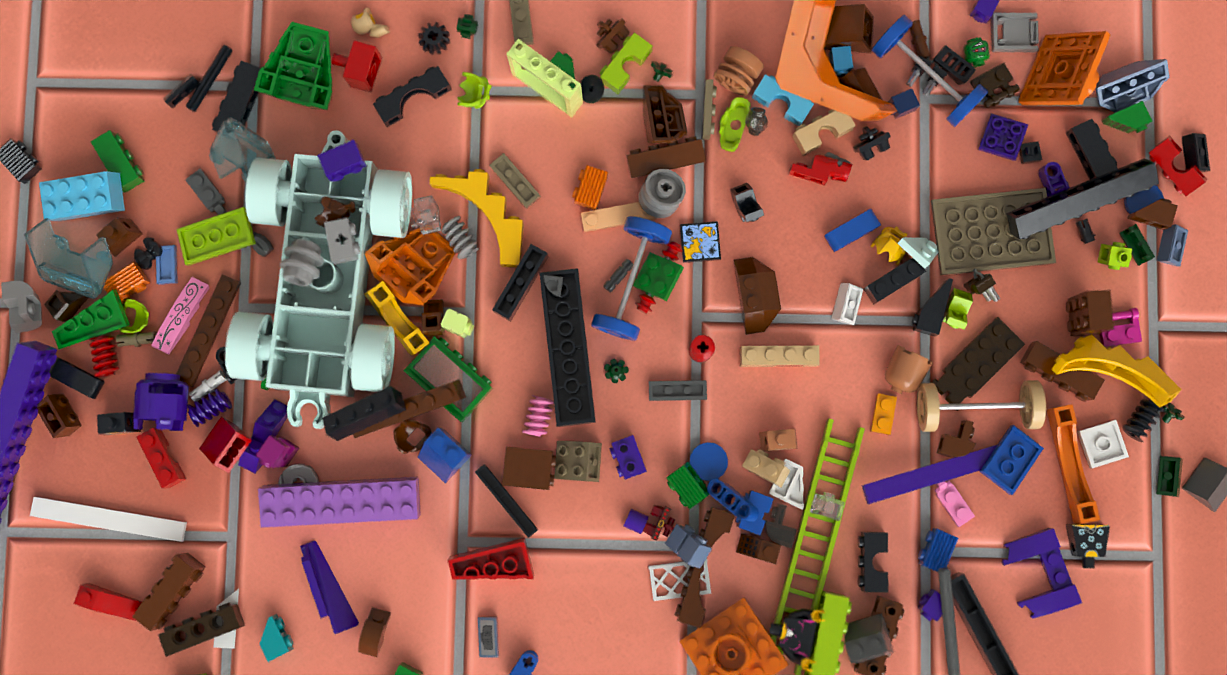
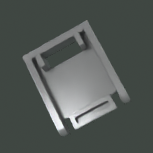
M993 13L991 17L992 52H1037L1038 46L1030 45L1039 43L1038 21L1029 22V20L1037 19L1038 14ZM997 25H1002L1003 39L998 40Z

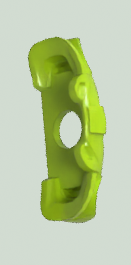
M737 97L733 99L730 107H727L726 112L720 118V146L726 151H735L741 141L751 103L745 98ZM732 121H740L741 127L738 130L731 129L730 124Z

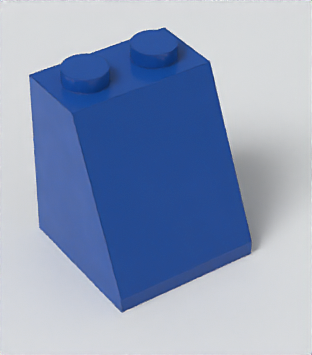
M438 427L424 442L418 458L444 483H447L472 454L445 429Z

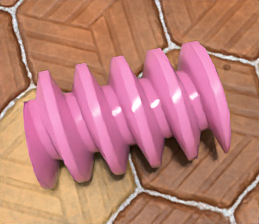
M532 395L536 399L529 402L534 407H528L527 409L532 414L526 415L530 422L524 423L529 429L522 430V433L541 437V435L547 434L543 427H548L549 424L544 420L551 419L546 412H552L553 409L548 407V405L554 404V401Z

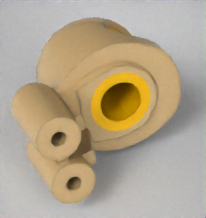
M365 8L363 13L354 15L351 19L352 28L357 34L363 35L370 32L369 35L371 37L378 38L390 32L387 25H376L369 8Z

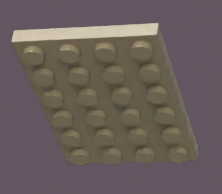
M1046 188L931 200L940 276L971 273L973 269H977L980 272L1056 263L1051 227L1044 232L1032 234L1027 239H1018L1010 233L1006 214L1046 198Z

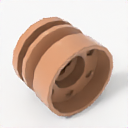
M731 46L724 56L723 60L725 63H720L718 70L714 73V78L726 89L738 95L746 96L754 84L752 79L758 78L764 65L755 55L747 50Z

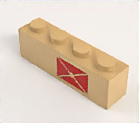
M819 345L740 347V367H817L820 365Z

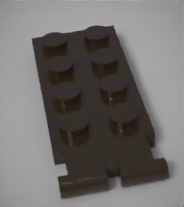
M996 317L942 370L945 374L938 381L933 379L930 383L936 385L941 396L946 391L949 393L945 398L949 404H960L967 396L972 398L1025 343L999 317Z

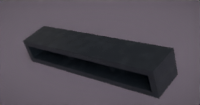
M961 572L953 574L951 576L953 603L991 674L1019 675L965 574Z

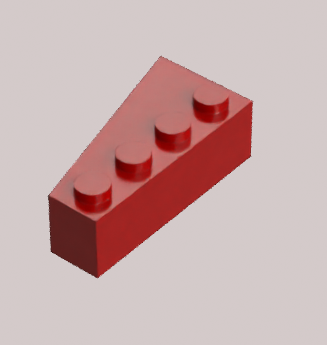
M525 537L452 555L448 558L452 580L534 579Z

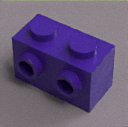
M355 140L317 155L325 176L330 181H340L345 175L358 173L367 166Z
M633 435L611 443L613 447L609 449L613 459L617 458L619 466H616L620 477L624 476L626 480L647 472Z

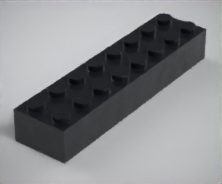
M578 268L540 273L556 425L557 427L596 423ZM544 275L563 277L561 297L549 292L544 283Z

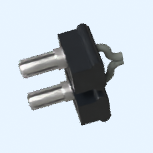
M919 56V58L923 60L929 67L931 66V63H934L933 60L930 61ZM914 62V67L911 70L912 75L906 83L907 85L910 83V87L914 84L917 77H921L925 72L916 62ZM934 63L935 67L932 70L944 79L947 76V72ZM931 76L928 78V85L923 91V95L926 93L925 96H928L933 87H937L939 84Z

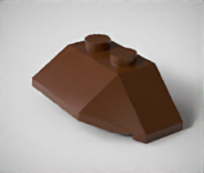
M643 86V118L648 143H672L686 135L687 127L682 104L673 95L666 92L663 86Z
M753 257L733 260L745 334L765 332L781 310L775 271Z

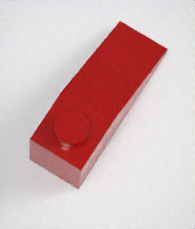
M88 583L80 585L73 604L89 610L136 621L132 616L142 601Z

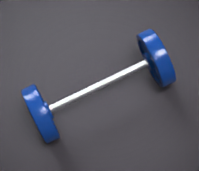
M903 15L877 41L872 48V52L877 57L882 58L896 45L899 46L959 102L956 105L957 107L946 118L953 127H956L988 93V90L981 84H978L969 95L966 94L962 97L901 41L913 25V22L906 15Z
M629 216L626 218L623 229L642 240L616 318L595 314L591 326L607 334L636 341L640 328L621 320L647 241L668 244L672 231L654 221Z

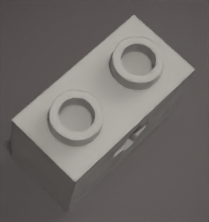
M348 218L325 222L331 262L340 264L359 260L360 247L354 238V235L357 234L355 223H352ZM342 237H345L347 239L344 241V245L340 243L341 241H343Z

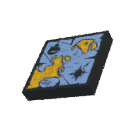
M718 222L680 224L683 263L721 260Z

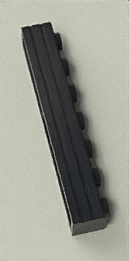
M485 464L475 471L528 538L538 531L537 527Z

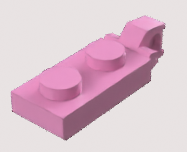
M949 480L935 484L937 486V489L934 490L936 492L935 495L957 527L962 526L975 517Z

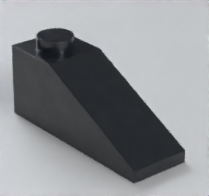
M949 278L944 281L917 314H914L911 325H914L913 331L934 337L939 335L953 279Z

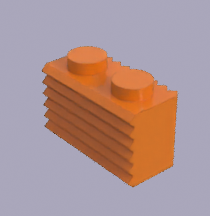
M586 165L585 170L581 169L578 178L581 181L579 188L575 187L572 198H575V204L597 210L608 178V172Z
M131 262L103 280L101 284L107 293L116 289L121 303H124L135 292L140 293L147 288L146 285L150 284V281L136 262Z

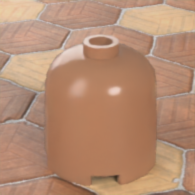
M897 345L886 369L885 379L892 385L891 390L902 394L903 391L908 393L915 392L920 387L933 362Z

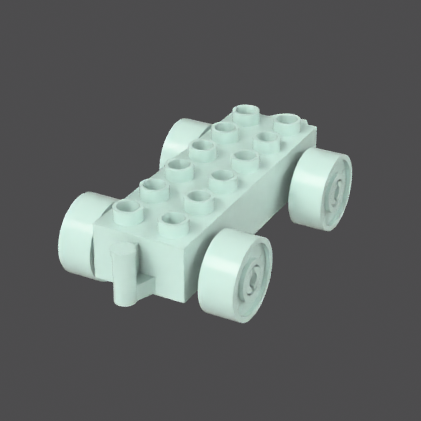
M332 131L329 133L327 143L321 153L345 144L349 140L341 131ZM294 154L293 170L288 160L257 157L250 166L246 183V211L249 221L252 224L284 226L286 224L281 261L289 259L285 256L284 250L297 239H304L317 244L322 250L320 256L324 259L322 266L315 267L320 272L319 277L313 279L312 283L308 286H299L286 281L282 276L283 269L280 267L274 323L269 314L237 312L231 320L227 334L225 358L228 375L231 378L263 381L267 377L266 387L290 391L287 418L294 427L302 425L303 421L300 410L306 403H313L316 406L318 413L313 420V427L322 429L324 427L322 417L331 414V406L329 404L331 395L354 397L355 390L379 392L390 385L395 355L394 329L392 326L362 324L366 298L364 294L367 289L369 264L365 252L372 247L373 235L404 238L406 236L412 208V178L410 172L378 169L372 161H365L367 166L362 171L345 175L340 181H330L325 176L318 156ZM323 197L332 198L342 204H349L351 201L355 203L356 211L351 213L348 219L355 223L357 234L354 235V238L360 247L359 260L340 264L331 262L325 227L317 225V221L314 219L324 210L321 204ZM342 237L343 241H341L340 243L344 245V241L347 239L345 237Z

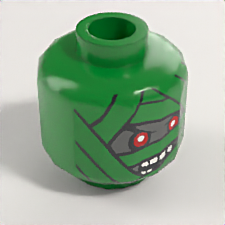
M982 38L970 39L963 47L965 60L973 65V67L985 65L984 62L990 58L988 43L982 40Z

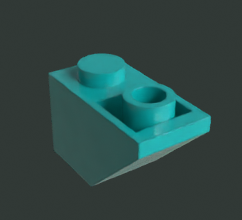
M277 614L268 618L259 644L267 662L293 650V640L289 634H286L284 630L285 623Z

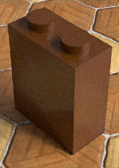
M506 447L502 486L550 490V486H554L555 475H551L552 467L556 466L557 456L553 455V451Z

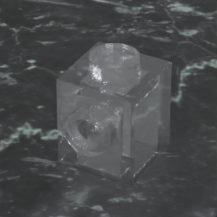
M824 492L823 495L815 494L810 513L840 521L845 502L834 499L835 495Z

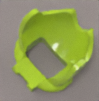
M463 72L462 75L467 78L459 84V87L465 91V95L457 97L459 101L457 105L474 107L475 109L481 108L486 100H490L489 92L492 85H489L487 78L484 76L479 77L472 73Z
M126 299L122 304L124 311H126V308L136 309L135 321L132 327L126 326L119 330L127 334L139 332L147 326L149 312L142 303L133 299Z

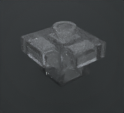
M432 195L414 199V208L411 209V227L413 229L420 228L423 235L441 231L439 207Z

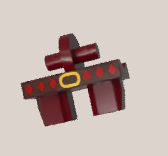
M653 506L650 515L659 518L657 525L646 522L643 529L646 534L652 536L651 539L657 541L663 527H665L662 535L666 537L675 528L673 527L674 518L670 517L668 523H665L671 510L666 506Z

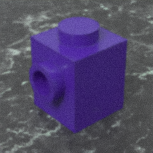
M931 589L928 594L925 593L920 598L918 608L922 611L920 614L928 621L933 619L938 622L942 616L941 594Z

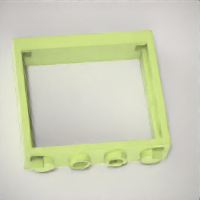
M517 39L507 52L512 75L572 118L583 104L581 84L524 42ZM571 82H573L576 85L573 90L571 87H569V84Z

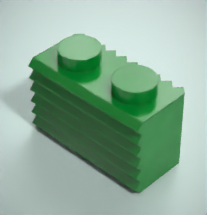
M689 462L682 465L666 478L669 488L678 493L681 504L689 509L709 495L706 484H704Z

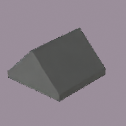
M1203 458L1182 489L1211 511L1216 512L1227 496V468L1212 460Z

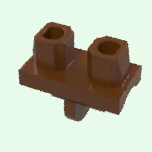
M622 18L617 20L611 28L610 25L613 22L610 19L606 23L598 22L597 25L600 30L597 32V35L601 37L606 33L596 44L599 49L604 48L609 53H613L619 45L612 38L617 35L621 40H624L630 32L624 25L626 22Z

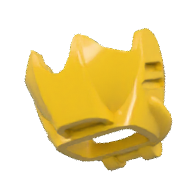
M897 226L895 228L885 227L881 234L873 241L871 247L876 245L877 254L889 252L888 261H897L896 265H898L906 251L897 244L900 239L892 233L898 235L901 239L907 237L908 234L900 231Z

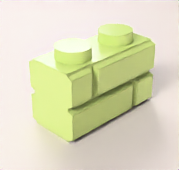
M451 309L446 311L441 322L442 328L462 338L467 337V335L470 336L474 329L472 320L468 316Z

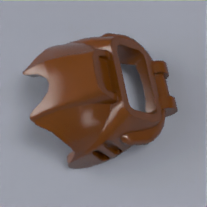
M323 197L321 204L324 210L314 219L317 221V225L325 227V222L349 218L351 213L356 211L355 203L351 201L349 204H342L332 198Z
M404 420L393 431L397 449L403 454L421 450L424 442L432 434L428 425L416 420ZM416 428H419L426 435L416 446H413L407 441V438Z

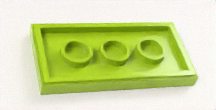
M241 207L177 229L184 262L187 266L256 244L246 207Z

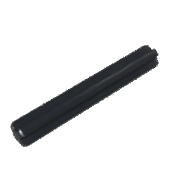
M223 45L186 104L189 110L196 112L230 57L232 53L230 47Z

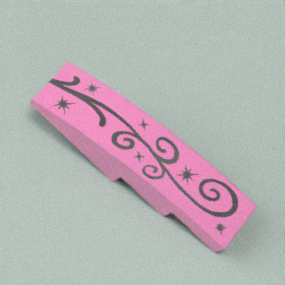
M191 277L162 323L152 343V347L168 355L171 353L190 326L189 321L200 307L199 302L209 290L208 284Z

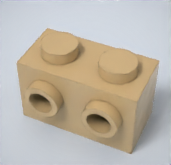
M751 449L742 467L782 488L790 472L784 466L785 462L776 457L774 460L768 458L769 454L760 449L757 452Z

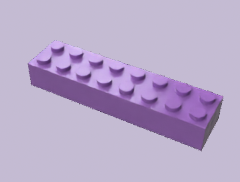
M418 477L281 485L270 484L258 488L261 527L418 519L421 515Z

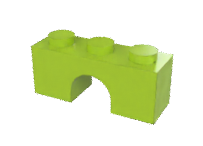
M635 32L631 37L628 36L624 40L623 48L620 52L617 50L613 54L612 62L609 66L605 65L600 72V78L604 85L618 95L630 81V75L622 69L623 64L627 61H634L641 66L652 52L653 46Z

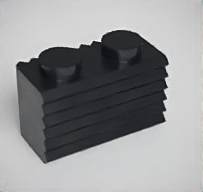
M9 139L0 147V161L18 181L26 184L42 170L38 165L40 161L33 154L29 155L25 151L27 147L20 140L16 142L13 139Z

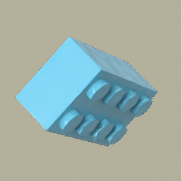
M105 171L39 182L45 221H63L125 211L120 173Z

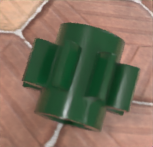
M464 14L463 18L458 19L457 32H461L462 38L470 39L471 35H476L478 21L474 20V15Z

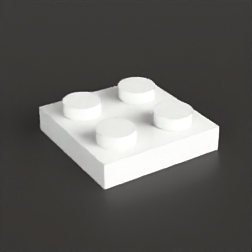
M1117 420L1077 431L1089 468H1095L1129 457Z

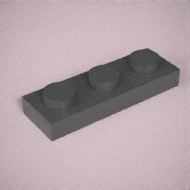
M707 380L649 381V401L707 400Z

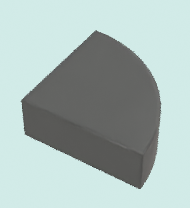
M544 275V283L549 292L561 297L563 277Z

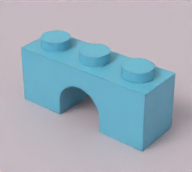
M765 74L753 93L752 99L767 108L776 99L784 100L788 105L784 118L797 126L802 125L814 103L780 89L775 79L776 77Z

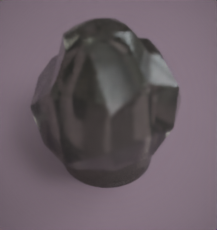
M751 108L750 113H748L745 119L749 133L753 136H758L767 128L768 119L765 115L766 110L763 108Z

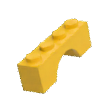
M383 281L364 294L385 323L393 327L395 336L410 356L415 355L429 344V341L419 328L400 309L395 296Z

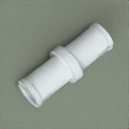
M219 370L208 380L204 379L200 386L189 392V396H192L191 399L199 401L202 396H206L209 392L212 394L216 387L227 381L224 373Z

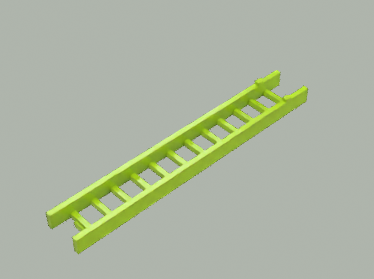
M827 419L774 619L776 624L781 623L784 611L791 613L797 610L785 606L789 592L813 599L811 610H818L865 428L859 427L857 429L853 444L831 438L830 433L834 420ZM828 442L852 448L849 462L825 456ZM823 461L847 467L844 481L821 475L820 471ZM818 479L841 485L842 490L839 500L815 493ZM813 498L837 504L835 517L830 518L810 512ZM808 517L833 523L830 536L826 537L805 531ZM803 536L828 542L825 555L821 556L800 550ZM798 555L823 561L820 575L796 569ZM793 574L818 580L815 594L791 588ZM770 634L773 641L776 642L777 636ZM777 645L781 653L784 654L781 650V646ZM796 664L794 674L801 675L802 666Z

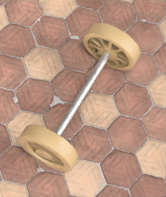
M1038 380L1023 382L1020 389L1019 402L940 404L938 390L934 383H921L917 392V417L920 429L923 432H935L938 429L940 410L1019 408L1021 420L1026 429H1040L1045 421V393L1042 384Z

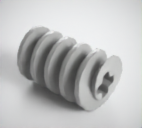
M456 216L443 225L441 232L446 234V240H451L449 245L454 247V253H458L457 258L465 259L474 254L479 248H473L477 242H470L473 236L465 235L469 230L468 228L461 229L465 223H458L457 221L461 217Z

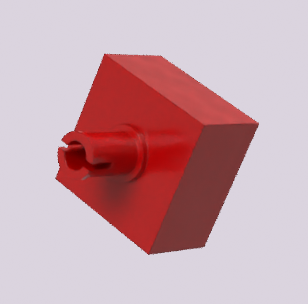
M354 40L349 57L334 53L332 65L345 68L343 77L350 87L372 93L382 56L376 46Z

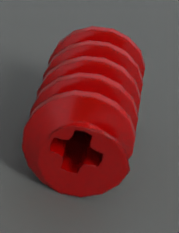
M706 335L695 337L689 347L690 357L700 363L709 360L715 351L714 341ZM700 345H703V349H706L704 353H701V350L698 349Z
M100 336L90 338L89 340L93 342L89 346L95 348L91 351V355L96 356L92 358V362L98 363L93 366V370L99 371L94 376L107 377L115 375L114 372L119 367H115L113 364L118 362V360L112 359V356L116 355L117 352L110 351V349L116 346L115 344H109L110 341L114 340V337Z

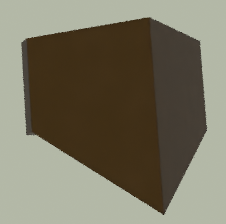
M56 290L44 305L53 318L66 322L76 314L92 293L59 292Z

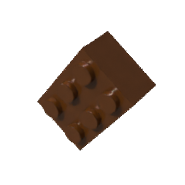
M1111 290L1086 291L1068 298L1066 302V311L1069 313L1067 328L1071 336L1097 335L1114 329Z

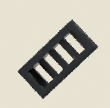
M946 45L943 46L933 59L958 85L965 84L976 71L971 64ZM946 54H948L949 56H948L947 59L943 62V61H942L943 57H944ZM953 59L954 62L951 64V66H948L950 61ZM959 65L960 67L955 71L954 69Z

